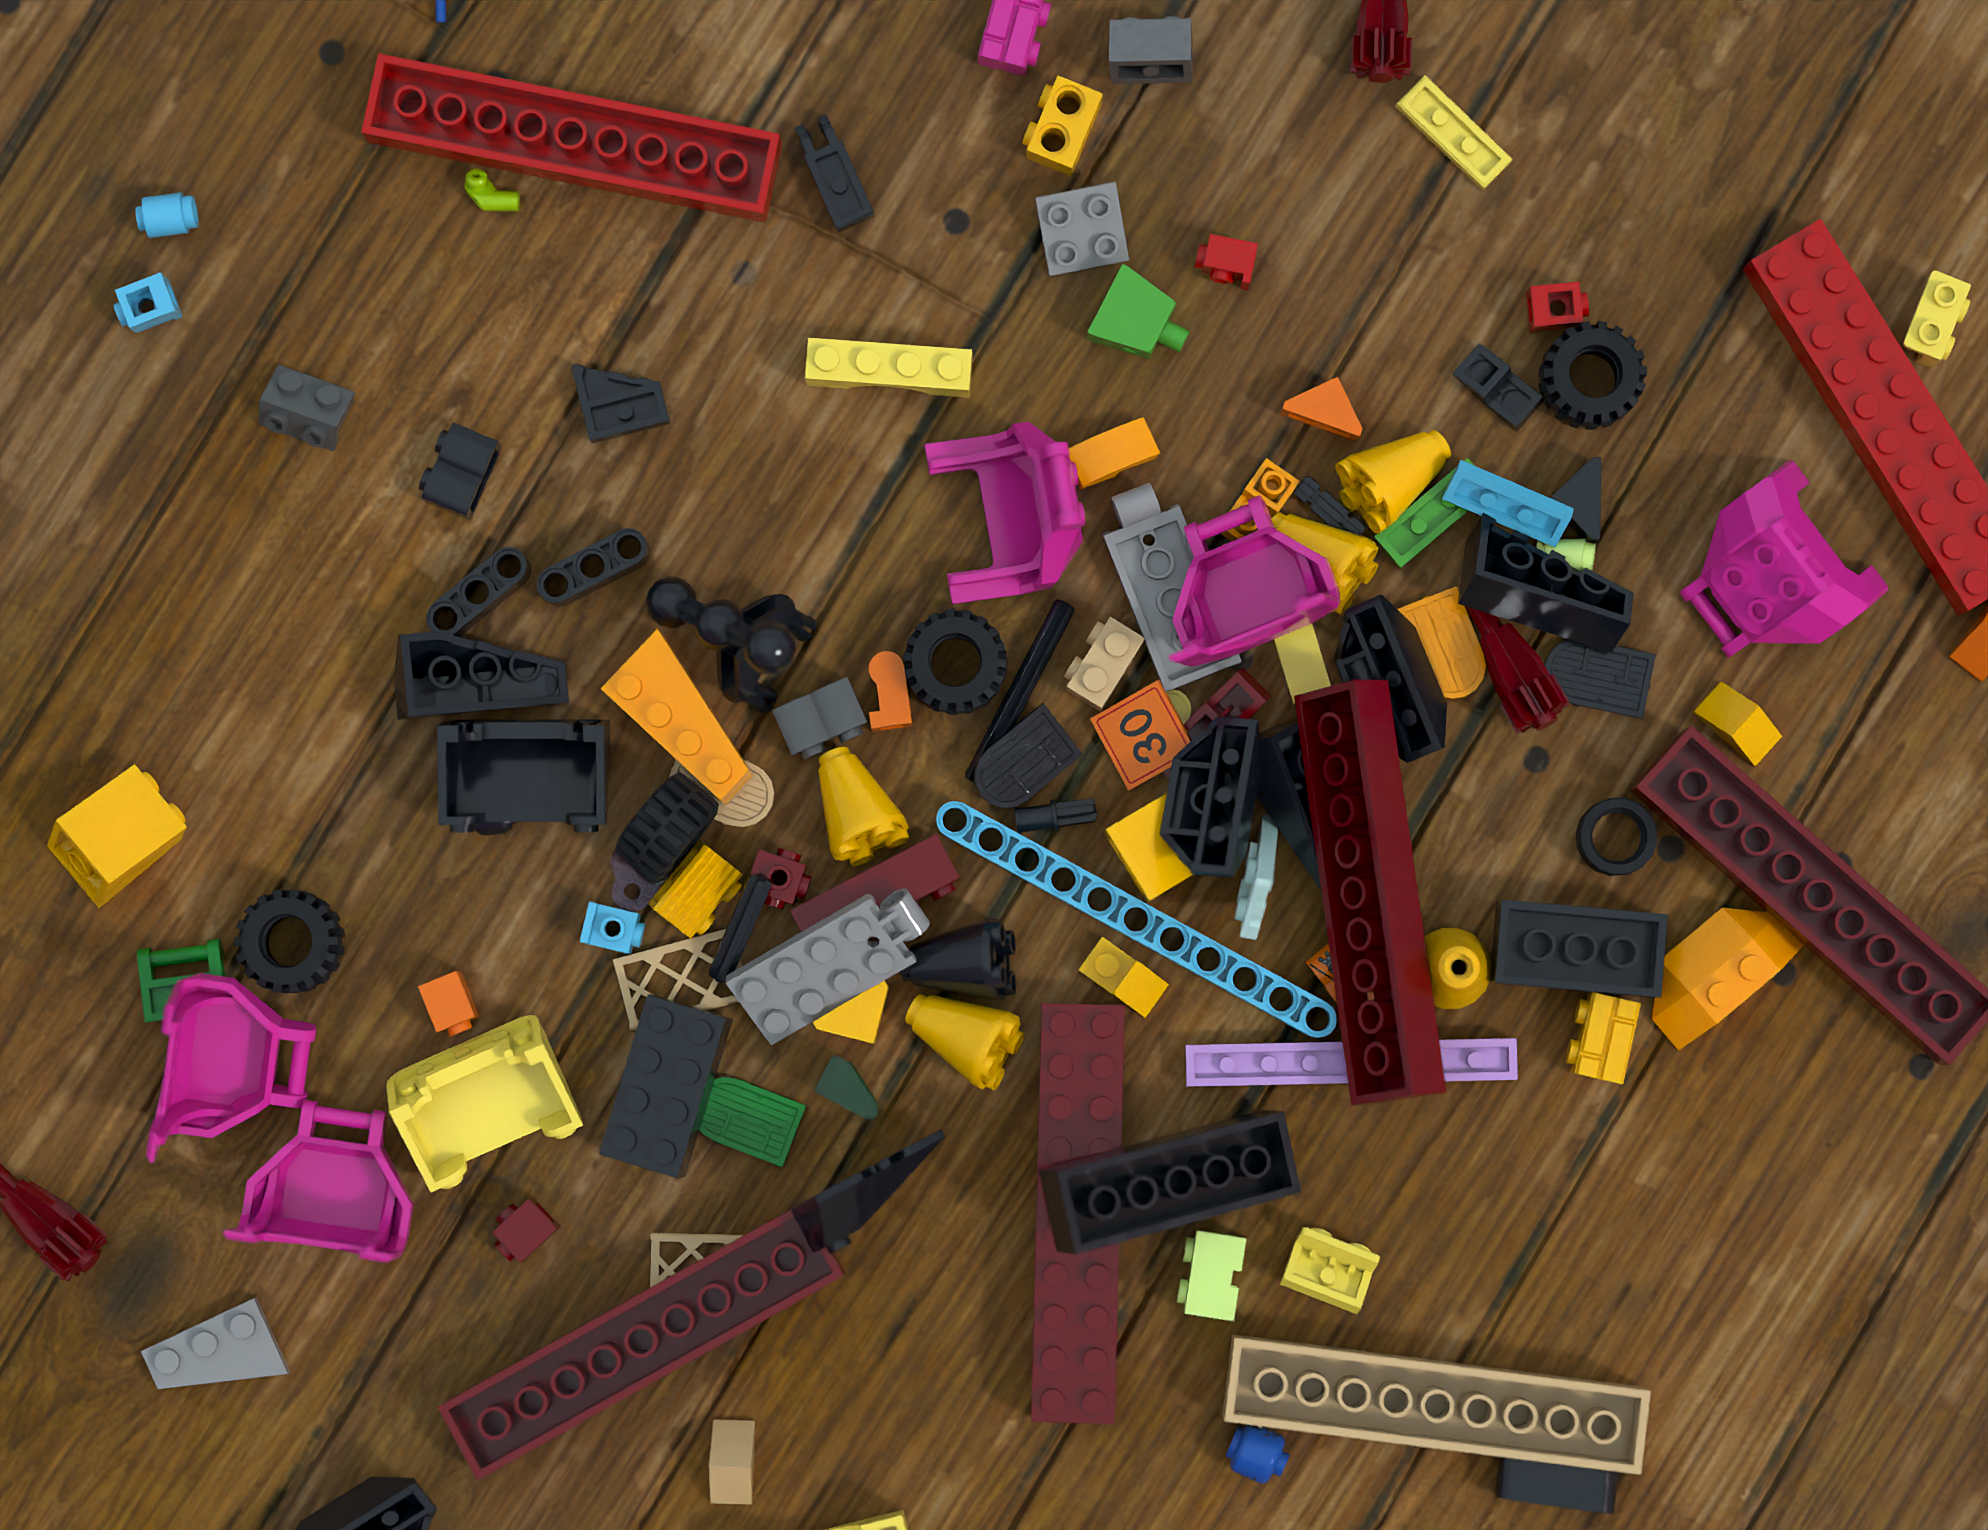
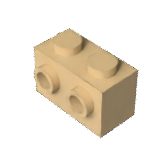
M1112 617L1108 619L1105 625L1098 621L1086 640V643L1092 646L1084 659L1076 656L1064 675L1065 678L1070 680L1066 691L1101 712L1142 647L1145 638Z

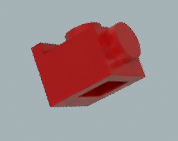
M1210 234L1207 245L1199 244L1194 268L1202 269V273L1210 274L1209 280L1213 282L1233 284L1234 280L1241 281L1240 289L1248 290L1258 243Z
M1579 281L1530 286L1525 293L1530 333L1568 329L1572 326L1576 328L1580 323L1584 322L1583 317L1589 316L1587 292L1581 293ZM1552 303H1560L1564 308V314L1561 316L1553 315L1550 311V305Z

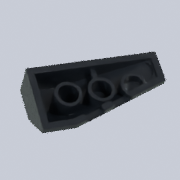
M942 1129L790 1208L812 1252L815 1253L826 1247L829 1254H832L851 1244L852 1242L848 1235L861 1229L945 1138Z

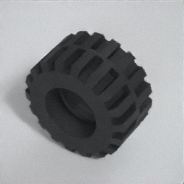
M1590 321L1583 322L1576 328L1572 326L1565 330L1546 351L1542 358L1543 363L1539 367L1538 376L1541 377V382L1538 386L1540 394H1545L1546 400L1544 404L1547 409L1552 407L1557 412L1554 417L1559 421L1566 419L1570 421L1569 426L1577 429L1579 426H1586V430H1595L1599 426L1605 428L1612 425L1615 421L1622 419L1639 401L1638 398L1643 393L1646 385L1643 383V380L1647 376V366L1642 365V360L1645 356L1642 349L1636 350L1634 344L1637 341L1631 335L1626 338L1621 334L1624 329L1617 325L1613 329L1608 328L1607 322L1598 321L1596 325H1590ZM1593 354L1609 363L1614 373L1615 384L1608 395L1601 398H1592L1583 395L1574 387L1570 379L1569 369L1572 361L1577 356Z
M947 609L944 613L940 614L936 612L930 615L929 619L925 622H920L915 627L912 636L908 638L903 660L906 678L917 698L923 704L925 703L931 707L932 710L956 716L959 713H973L974 710L989 704V701L994 696L996 697L1006 676V649L1004 642H1002L999 636V632L981 615L978 617L972 614V611L964 609L963 612L954 611V609ZM946 640H966L975 647L979 654V671L972 681L963 686L953 687L945 685L935 677L932 671V654L936 647Z
M681 772L674 774L652 794L624 829L617 841L615 853L653 884L657 883L673 871L704 834L717 815L719 803Z
M281 889L273 891L270 895L264 894L257 898L258 902L255 905H249L245 909L246 916L244 920H239L236 926L237 929H240L239 937H234V946L239 947L240 953L236 957L238 963L243 964L246 968L243 972L249 978L256 980V984L260 987L278 993L308 992L316 989L315 986L326 983L330 979L329 975L331 972L337 971L341 964L338 962L339 957L344 955L345 946H342V938L345 937V932L339 926L338 921H340L338 914L329 908L330 905L326 901L307 892ZM287 917L303 920L309 927L312 935V947L308 956L296 966H284L277 963L269 950L268 941L271 930L276 923Z

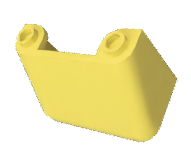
M534 1015L517 1018L396 1072L386 1084L389 1113L430 1192L440 1188L449 1189L458 1185L463 1180V1175L467 1171V1161L541 1129L547 1137L563 1139L573 1134L577 1128L583 1126L581 1115L539 1019Z

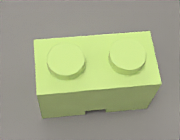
M1195 1229L1194 1238L1186 1237L1183 1261L1190 1262L1188 1279L1180 1278L1177 1293V1303L1184 1304L1183 1312L1185 1314L1234 1321L1239 1288L1231 1285L1233 1270L1242 1271L1246 1238L1244 1236Z

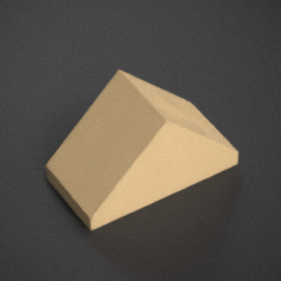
M713 1420L709 1460L710 1503L752 1504L755 1420Z

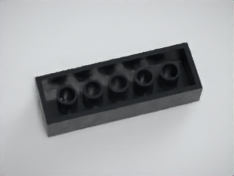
M1260 1110L1039 1170L1056 1251L1074 1255L1301 1193L1284 1111Z

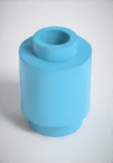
M180 192L143 197L142 206L136 207L138 228L140 231L146 230L149 238L189 233L190 228H198L199 225L197 206L193 195L184 196Z

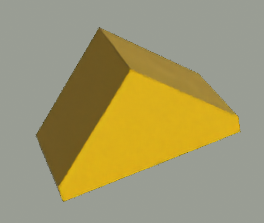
M1719 682L1693 711L1699 719L1753 767L1762 760L1782 737L1759 705L1723 682Z
M885 980L815 1020L813 1024L816 1029L875 1044L889 990L887 982Z

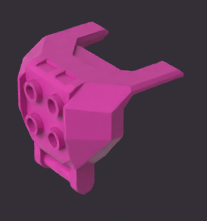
M1030 422L1014 423L1007 431L994 435L924 444L929 475L973 470L978 474L993 564L989 568L947 574L951 603L959 604L1022 595L1049 589L1057 583L1083 542L1081 527L1085 525L1084 508L1082 503L1078 502L1075 487L1078 484L1077 468L1069 457L1068 443L1055 442Z
M1792 460L1787 461L1720 511L1701 576L1679 592L1685 602L1691 601L1724 645L1721 650L1727 658L1749 643L1820 644L1863 613L1888 591V585L1872 565L1859 575L1846 568L1802 510L1797 492L1810 482ZM1708 586L1712 590V595L1733 623L1743 631L1738 636L1703 590Z
M1261 495L1248 499L1247 505L1201 524L1195 521L1184 526L1194 558L1188 568L1172 619L1183 650L1168 657L1171 661L1189 667L1224 659L1308 626L1335 610L1340 604V594L1328 559L1275 529ZM1249 521H1255L1258 531L1209 551L1206 539Z
M199 973L177 981L164 1009L162 1033L169 1035L157 1112L149 1131L146 1155L149 1162L154 1163L160 1146L166 1142L169 1135L179 1133L213 1138L254 1116L270 1104L302 1108L303 1102L307 1100L308 1092L304 1087L310 1043L315 1041L317 1027L308 1022L283 1019L234 978ZM281 1039L294 1041L288 1086L274 1084Z
M304 1100L298 1135L247 1180L242 1215L238 1227L224 1230V1235L228 1239L252 1243L270 1241L342 1250L359 1254L361 1259L382 1262L398 1259L403 1255L409 1238L414 1203L383 1146L388 1113L386 1111L374 1110L373 1114L330 1108L318 1106V1101ZM316 1122L370 1130L368 1144L314 1136Z

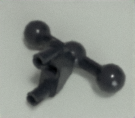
M665 577L656 581L648 590L646 598L647 613L659 626L678 628L688 623L694 626L695 635L706 648L716 651L718 683L721 692L727 700L732 703L745 702L763 714L770 712L773 708L772 705L763 701V698L776 703L777 693L772 688H768L758 682L761 674L776 675L785 671L794 662L796 653L795 638L805 642L812 637V634L802 627L805 625L815 631L817 625L815 619L797 610L794 601L787 595L773 594L766 596L742 609L734 602L726 599H714L703 604L697 601L696 592L685 579L678 577Z

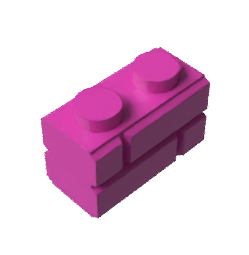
M993 0L978 53V63L1013 74L1025 75L1028 65L1036 66L1041 42L1034 40L1038 26L1046 28L1052 4L1045 2V0Z

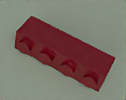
M935 834L791 909L790 912L802 932L867 893L872 895L879 909L886 897L903 888L909 891L916 902L929 895L936 901L955 891L956 888L953 883L960 878L940 839Z

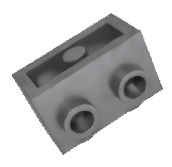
M1169 16L1163 19H1138L1128 17L1122 20H1110L1109 69L1111 84L1192 82L1193 37L1191 18Z

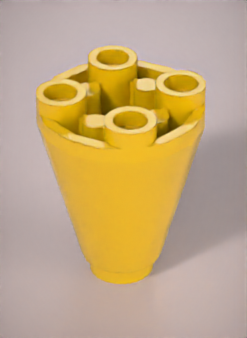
M1431 430L1428 433L1420 432L1347 456L1335 465L1344 488L1339 491L1341 502L1350 512L1357 510L1366 520L1369 528L1374 533L1379 534L1397 521L1444 467L1446 460L1451 457V450L1447 441L1439 432Z
M1278 512L1272 518L1275 529L1328 559L1340 594V604L1333 611L1344 615V610L1349 609L1354 601L1355 595L1353 593L1362 582L1366 585L1377 571L1378 563L1373 561L1378 552L1375 542L1367 537L1293 514L1286 516Z
M838 747L820 756L818 762L821 767L818 773L828 843L835 860H849L852 867L864 865L874 858V852L885 847H898L910 839L907 832L909 826L903 814L858 757L850 753L848 747Z
M1441 928L1425 936L1434 1006L1440 1009H1461L1474 1003L1486 991L1491 978V959L1485 945L1474 934L1459 928ZM1461 959L1466 963L1467 969L1463 975H1455L1452 972L1451 964L1454 960Z
M919 994L911 1003L905 1018V1022L912 1026L914 1033L967 1081L982 1090L987 1087L994 1091L999 1086L1005 1073V1069L1002 1068L1009 1054L1015 1055L1019 1051L1025 1038V1033L1019 1031V1017L1009 1011L935 995L926 997L923 994Z

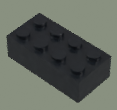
M1512 900L1496 901L1491 978L1489 983L1661 998L1668 914Z
M647 994L600 1147V1155L674 1178L686 1176L733 1022L732 1018L661 996Z

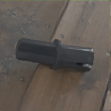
M1091 798L1055 803L1053 799L1050 800L1051 804L1014 808L1017 833L1019 834L1054 828L1055 832H1059L1058 827L1094 823L1097 821L1096 804L1094 799Z

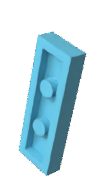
M1462 460L1459 461L1442 498L1480 516L1485 513L1496 519L1497 523L1513 530L1515 529L1522 534L1553 547H1556L1572 518L1574 510L1570 506Z

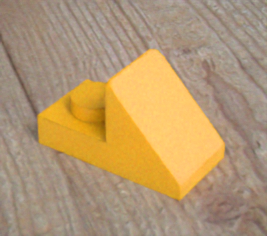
M1101 937L1078 970L1144 1018H1146L1169 985L1142 963L1134 960L1104 937Z

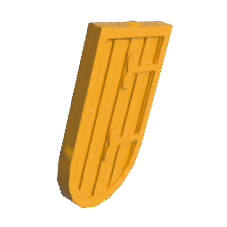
M1457 586L1432 596H1426L1422 600L1397 609L1416 627L1443 695L1448 699L1463 698L1474 692L1483 681L1486 669L1484 654L1466 608L1458 604L1459 590Z

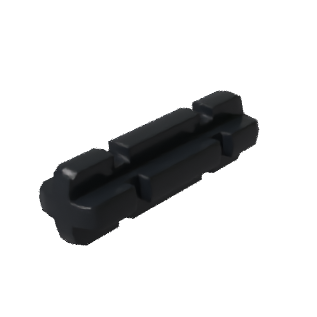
M1307 476L1298 484L1294 494L1303 503L1310 502L1312 504L1310 509L1329 526L1358 535L1364 532L1365 524L1356 516L1353 518L1348 516L1350 511L1327 490L1322 492L1319 489L1321 485L1314 478Z

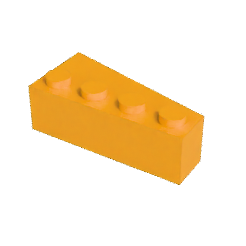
M656 629L606 682L601 690L726 805L754 775L664 635Z

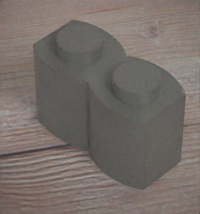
M848 677L772 710L791 755L801 754L803 760L826 751L824 743L839 737L842 744L864 734L861 727L868 724Z

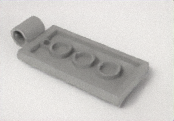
M1149 482L1112 496V506L1122 528L1112 532L1107 531L1101 535L1140 633L1145 638L1144 643L1165 691L1174 690L1240 664L1242 661L1239 654L1194 667L1169 660V655L1183 650L1172 619L1188 568L1194 558L1184 531V526L1187 523L1178 504L1171 506L1169 510L1161 512L1158 500ZM1151 536L1154 539V544L1151 546L1145 545L1143 538Z
M905 888L899 889L886 897L881 903L880 909L872 895L867 893L728 974L725 983L768 1042L773 1045L915 963L916 957L909 951L904 941H910L920 936L929 927L930 921ZM877 937L878 940L872 941L868 938Z

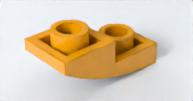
M1144 417L1069 448V457L1071 462H1074L1076 465L1078 486L1082 489L1114 478L1120 471L1154 460L1160 454V451Z
M1266 458L1230 511L1247 505L1248 499L1261 495L1272 519L1284 506L1300 481ZM1252 520L1220 534L1230 541H1234L1254 533L1258 529L1255 521Z

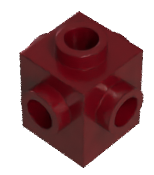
M779 847L776 855L758 850L750 874L762 873L772 882L764 904L783 910L785 903L795 906L797 898L805 899L812 876L806 874L808 866L799 863L802 855ZM779 872H786V883L782 886H776L774 883L775 875Z

